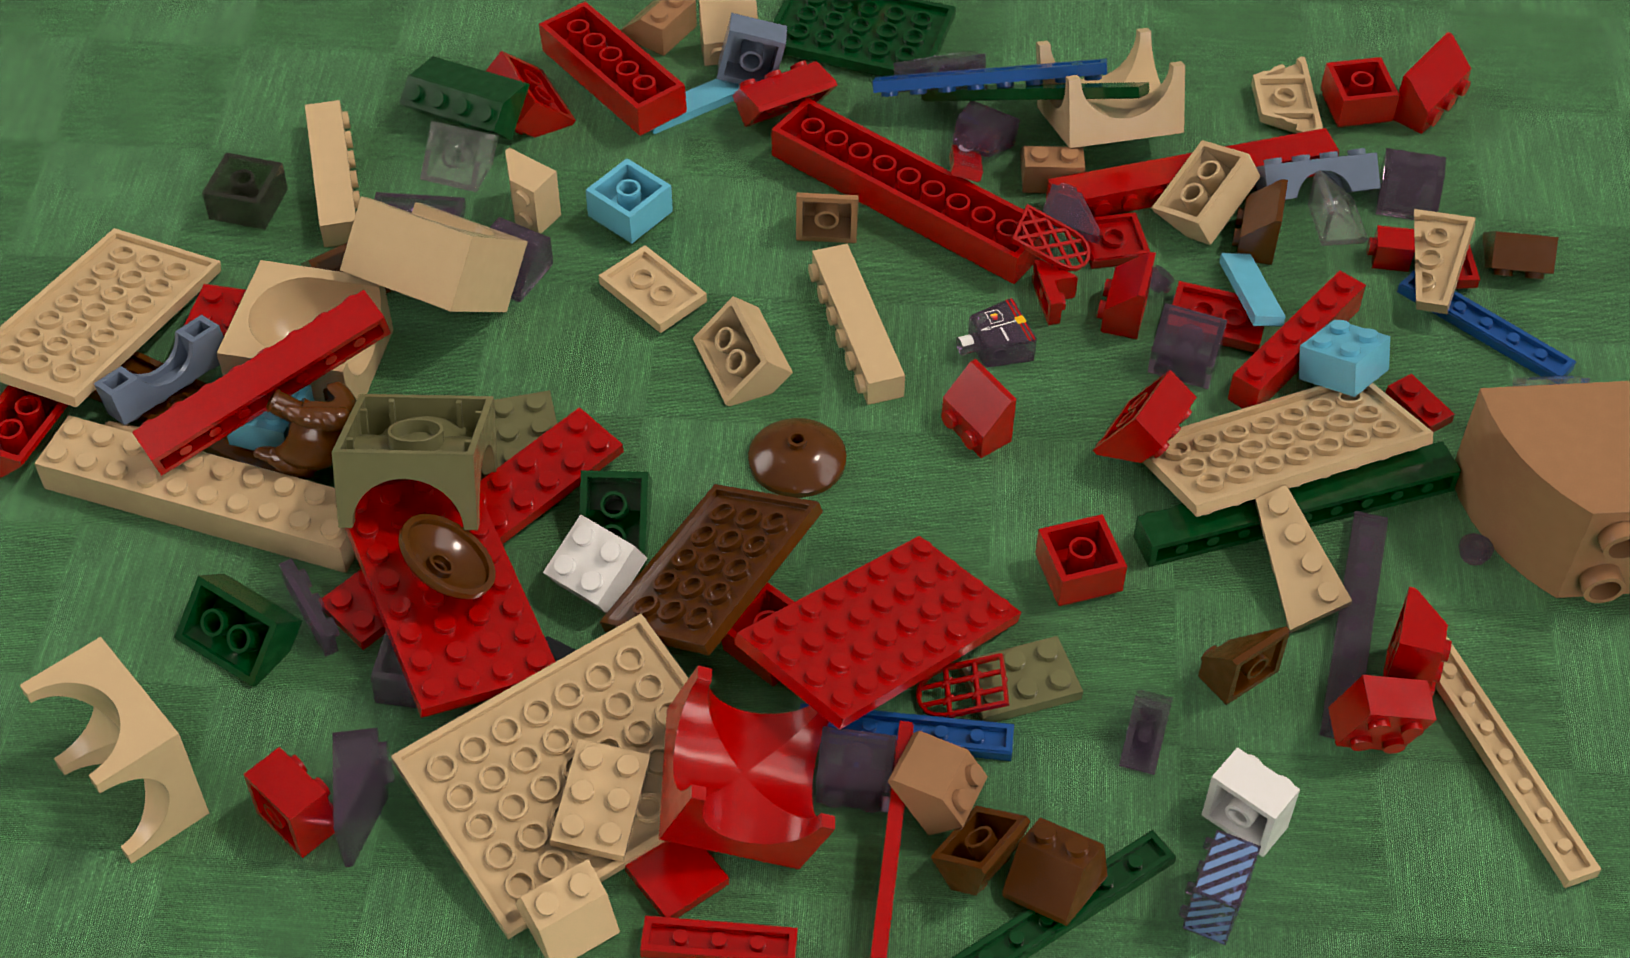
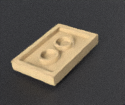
M646 245L599 275V284L660 333L707 302L706 292Z
M578 739L550 838V846L624 862L650 762V754Z

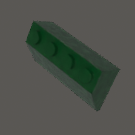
M432 56L408 75L399 104L418 113L512 140L530 84Z

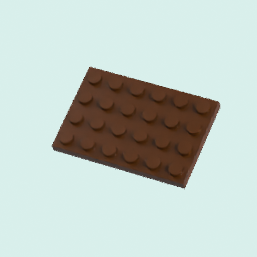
M714 484L600 620L601 626L605 632H609L637 615L642 614L665 646L710 655L822 514L823 510L819 502Z

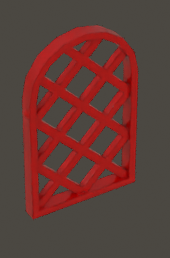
M1029 204L1025 206L1010 242L1059 269L1078 271L1084 268L1090 260L1091 250L1083 235ZM1027 213L1030 220L1023 221ZM1046 222L1049 230L1042 232L1038 223ZM1033 224L1037 233L1029 234L1025 226ZM1021 228L1024 235L1017 236ZM1064 232L1068 241L1060 242L1057 233ZM1052 235L1055 243L1047 244L1044 236ZM1039 237L1043 246L1035 247L1031 238ZM1081 243L1084 252H1079L1075 244ZM1070 245L1074 254L1067 255L1063 246ZM1058 247L1062 256L1054 257L1050 249ZM1077 258L1080 265L1072 266L1069 259Z

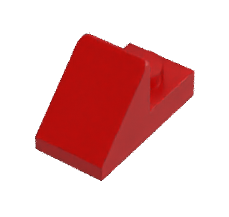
M1038 259L1034 260L1033 287L1048 326L1060 324L1061 313L1066 309L1065 299H1072L1076 296L1078 277L1075 274Z

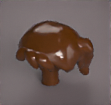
M338 381L327 384V388L323 389L325 402L310 401L306 398H302L300 401L280 391V389L274 391L266 405L267 413L270 412L289 422V433L286 440L277 447L261 446L256 448L253 453L254 457L266 461L283 474L304 480L311 478L318 470L333 466L332 450L355 405V396L345 384Z

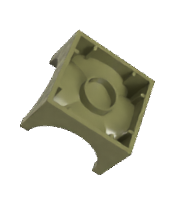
M359 394L332 450L338 528H353L357 504L362 496L374 486L389 480L412 479L427 483L443 492L458 509L464 530H478L480 525L481 469L483 474H490L491 472H496L498 468L494 396Z

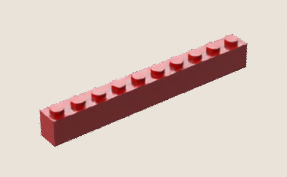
M1326 128L1225 146L1248 153L1256 167L1263 166V160L1282 158V163L1292 162L1291 157L1310 154V160L1320 159V153L1338 151V157L1340 153ZM1192 153L1048 179L1046 202L1054 219L1063 224L1076 222L1078 219L1108 216L1153 207ZM1313 173L1307 178L1320 176L1322 174Z

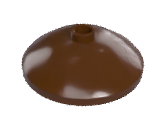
M789 418L766 426L754 437L749 448L748 462L753 477L765 489L778 495L802 498L820 494L837 483L845 470L846 449L839 435L827 425L806 418Z
M419 514L408 519L399 532V546L402 556L415 576L428 587L452 598L474 599L485 595L494 584L496 572L491 556L482 543L468 530H464V527L441 516Z

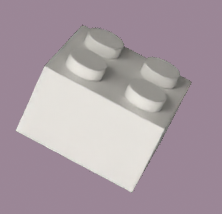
M580 515L543 573L559 586L602 612L607 613L631 585L647 557L634 545Z
M1237 747L1212 776L1202 816L1237 840L1257 847V854L1264 857L1288 828L1300 789L1290 779L1283 775H1278L1263 765L1257 757L1247 754Z

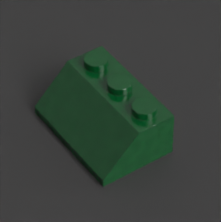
M225 573L198 575L174 638L249 685L257 686L291 651L303 620Z

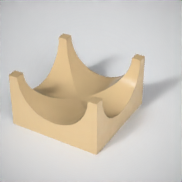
M1148 28L1137 29L1133 48L1118 68L1102 76V79L1085 81L1078 75L1066 76L1064 99L1037 100V108L1069 148L1184 133L1185 64L1182 61L1171 62L1168 74L1161 84L1154 64L1151 31ZM1048 41L1036 42L1037 64L1056 63L1052 55L1051 44ZM1055 79L1043 80V84H1065L1055 83ZM1149 82L1150 93L1139 99H1086L1081 83Z
M102 637L97 638L20 684L23 694L30 703L46 697L64 696L93 706L92 716L83 733L69 748L54 758L58 768L64 775L86 766L102 764L89 774L92 784L99 793L126 781L144 779L145 805L141 821L131 838L121 846L124 855L131 864L209 814L179 733Z

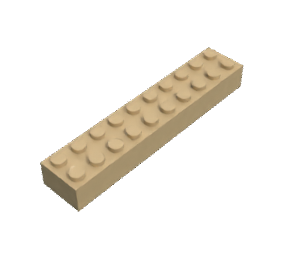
M70 415L67 416L34 463L44 488L344 573L348 571L356 557L345 528H338L334 487L202 451L161 476L132 432Z

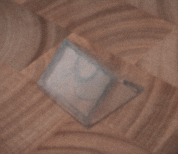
M1322 171L1316 172L1308 200V207L1321 245L1361 244L1368 241L1354 198Z

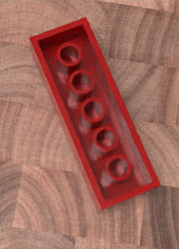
M586 1L539 23L542 51L639 136L687 112L685 84Z

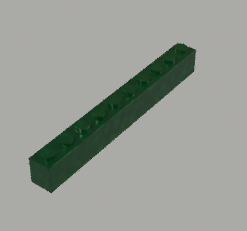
M1441 441L1420 447L1414 451L1391 456L1385 460L1365 464L1357 469H1349L1333 474L1328 478H1320L1304 483L1299 487L1288 489L1308 524L1312 527L1452 492L1456 487L1461 469L1445 443ZM1255 499L1198 517L1183 503L1159 511H1148L1143 515L1137 516L1133 535L1148 567L1264 539L1255 506Z

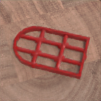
M1003 653L948 664L919 682L916 693L920 708L928 716L954 718L1010 706L1007 686L1008 678L1006 676ZM1000 660V669L982 673L978 671L977 665ZM972 666L973 675L954 679L952 677L949 678V671ZM943 672L944 681L926 684L933 676ZM1001 674L1002 686L984 690L980 688L979 679ZM967 681L974 682L975 692L956 696L950 692V685ZM939 687L941 689L945 688V698L922 702V691ZM1003 692L1004 700L981 704V696ZM969 698L976 701V706L952 711V702ZM943 704V706L946 705L947 712L935 713L928 710L927 707Z

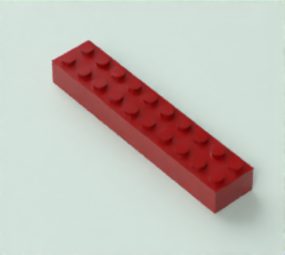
M806 98L771 129L772 156L845 195H858L860 203L1012 284H1015L1034 265V260L1040 259L1010 242L1024 209L966 179L953 176L950 171L809 98ZM1027 213L1023 221L1030 220ZM1046 222L1038 223L1042 232L1049 230ZM1033 224L1025 226L1029 234L1037 233ZM1021 228L1017 236L1024 235ZM1050 235L1044 236L1047 244H1049ZM1039 237L1031 238L1035 247L1043 246Z

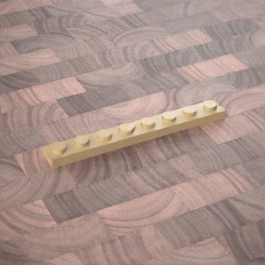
M1452 644L1448 661L1444 662L1439 683L1436 682V690L1563 886L1568 888L1598 877L1602 869Z

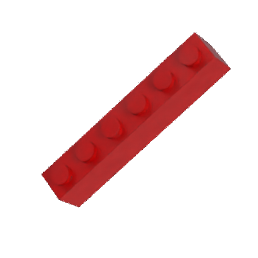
M1339 270L1233 374L1227 400L1242 409L1269 401L1299 371L1300 345L1334 319L1348 322L1360 309L1366 285Z

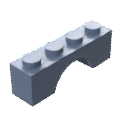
M1365 148L1347 150L1348 156L1338 157V151L1319 154L1320 159L1310 160V154L1293 156L1291 157L1292 162L1282 163V158L1263 160V166L1256 167L1261 176L1255 184L1256 191L1281 179H1286L1288 183L1285 200L1297 198L1304 180L1313 173L1322 174L1331 179L1341 194L1378 189L1381 186L1377 152L1366 153Z
M200 315L175 331L173 350L169 358L158 369L146 374H134L120 366L95 382L94 386L107 413L123 425H127L140 418L143 413L157 404L165 402L169 396L183 387L192 384L201 375L218 367L220 363L217 351L224 338L219 325Z

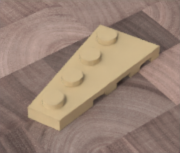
M1414 209L1417 310L1448 314L1475 228L1474 217Z
M1287 485L1256 498V510L1265 544H1267L1272 571L1279 590V598L1286 617L1287 628L1290 630V633L1352 604L1351 597Z

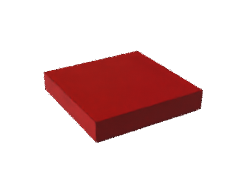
M1136 212L1077 220L1078 232L1086 239L1091 250L1089 260L1091 269L1119 266L1150 252Z
M668 841L661 843L625 865V872L661 917L679 918L729 885V877L706 849Z

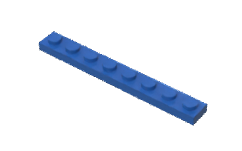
M1107 58L882 76L875 77L872 82L873 93L881 92L882 97H892L899 95L898 91L910 90L911 95L927 93V89L938 88L939 92L956 91V86H967L968 90L984 89L985 84L996 83L997 88L1014 86V82L1025 81L1026 85L1043 84L1044 79H1055V83H1066V76L1072 75L1084 76L1085 81L1102 79V75H1107L1108 68Z

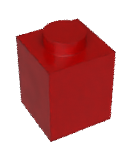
M1377 225L1375 236L1369 237L1367 244V255L1372 256V268L1409 272L1415 252L1414 229Z

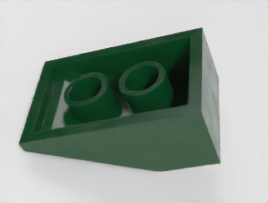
M581 470L579 516L583 515L634 545L646 557L652 495V478L649 472ZM646 561L638 573H641L646 567Z

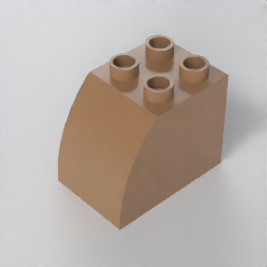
M1630 381L1480 388L1455 458L1456 463L1461 469L1455 490L1472 523L1507 563L1526 579L1556 598L1584 596L1588 602L1605 603L1620 597L1622 594H1630Z

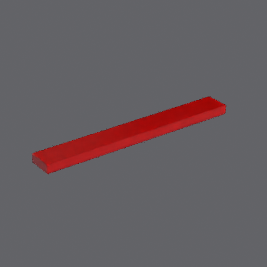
M899 721L894 768L913 735L914 725H912V722ZM892 787L870 958H887L905 810V804Z

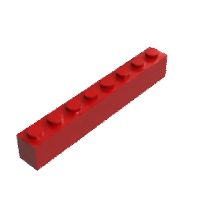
M365 290L355 295H350L338 306L328 312L319 314L312 322L302 328L291 331L284 339L271 347L262 349L255 357L242 365L233 367L221 378L212 383L205 384L195 394L183 401L174 403L169 410L156 418L145 421L132 433L160 475L163 476L266 412V405L274 391L280 389V391L291 396L391 334L387 321Z

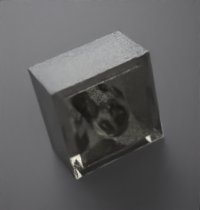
M225 153L202 192L209 219L265 230L288 190L283 164L281 162Z

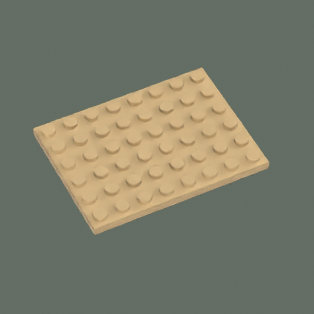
M642 614L637 615L391 755L392 762L507 939L528 928L515 905L524 894L587 859L599 880L603 882L624 869L628 863L665 842L664 840H659L666 713L667 708L689 678ZM578 739L650 754V762L624 862L550 846V838Z

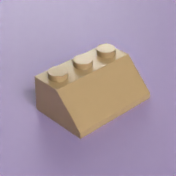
M1202 140L1158 198L1152 209L1186 237L1211 245L1261 176L1248 153Z
M734 296L693 337L725 404L728 406L772 394L793 373L759 307Z

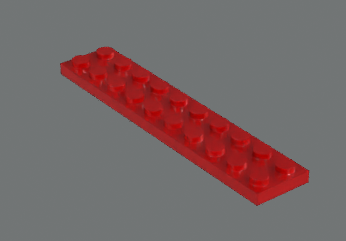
M580 407L499 466L496 472H491L480 480V496L502 544L579 487L581 483V470L600 471L624 452L623 444ZM362 569L318 601L320 609L362 650L387 633Z

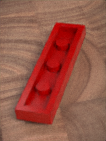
M645 915L640 956L643 958H796L798 928Z

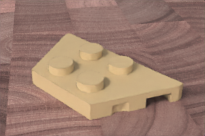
M1305 57L1297 58L1296 64L1285 68L1281 64L1273 67L1270 71H1262L1253 75L1251 85L1261 123L1294 133L1323 128Z

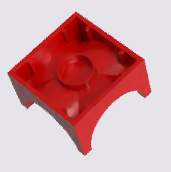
M697 666L667 708L659 840L800 869L835 830V816L824 813L816 816L812 801L815 761L829 721L811 706L778 714L753 713L734 708L722 702L711 691L709 685L712 682V669Z

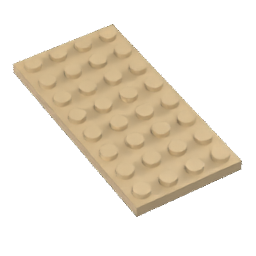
M114 228L0 326V382L73 407H78L96 390L95 382L119 368L197 295L204 284H208L221 272V262Z
M1373 383L1356 397L1317 386L1183 426L1171 440L1167 441L1170 446L1158 458L1150 456L1143 463L1198 517L1209 515L1214 511L1230 506L1240 505L1284 485H1287L1288 488L1299 487L1304 483L1320 478H1328L1333 474L1349 469H1357L1365 464L1385 460L1407 451L1417 450L1420 447L1433 444V432Z

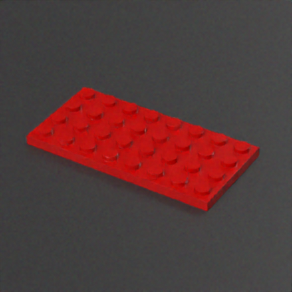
M409 479L371 488L357 504L353 528H345L419 714L423 718L489 700L556 661L481 496L479 501L478 530L468 531L482 543L494 563L496 576L494 584L485 595L474 599L452 598L428 587L410 570L399 546V532L408 519L419 514H432L447 518L462 527L463 522L458 509L443 492L427 483Z
M917 536L737 632L734 644L841 730L1018 623L1022 612L983 584L981 580L975 578L959 566L957 562L935 548L929 541L921 536Z

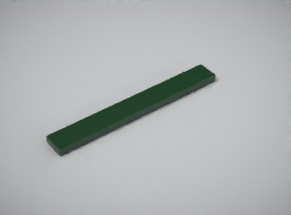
M1149 82L1081 83L1086 99H1139L1150 93ZM1014 84V86L997 88L996 85H985L984 89L968 90L967 86H956V91L939 92L938 88L927 89V93L921 94V100L923 102L1063 100L1065 84Z
M1151 830L1106 859L1108 876L1067 926L1027 909L951 958H1029L1173 865L1176 855Z

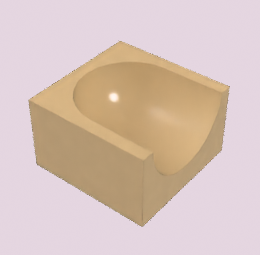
M361 196L340 271L452 312H507L528 241L422 203L415 202L413 211L410 213Z
M260 260L217 351L223 376L233 367L242 365L255 357L262 349L271 347L281 341L291 331L302 328L312 322L319 314L328 312L338 306L348 296L365 290L384 315L391 334L309 384L311 385L315 401L325 402L323 389L327 388V384L336 381L345 384L357 400L359 394L368 393L393 332L385 287L345 272Z

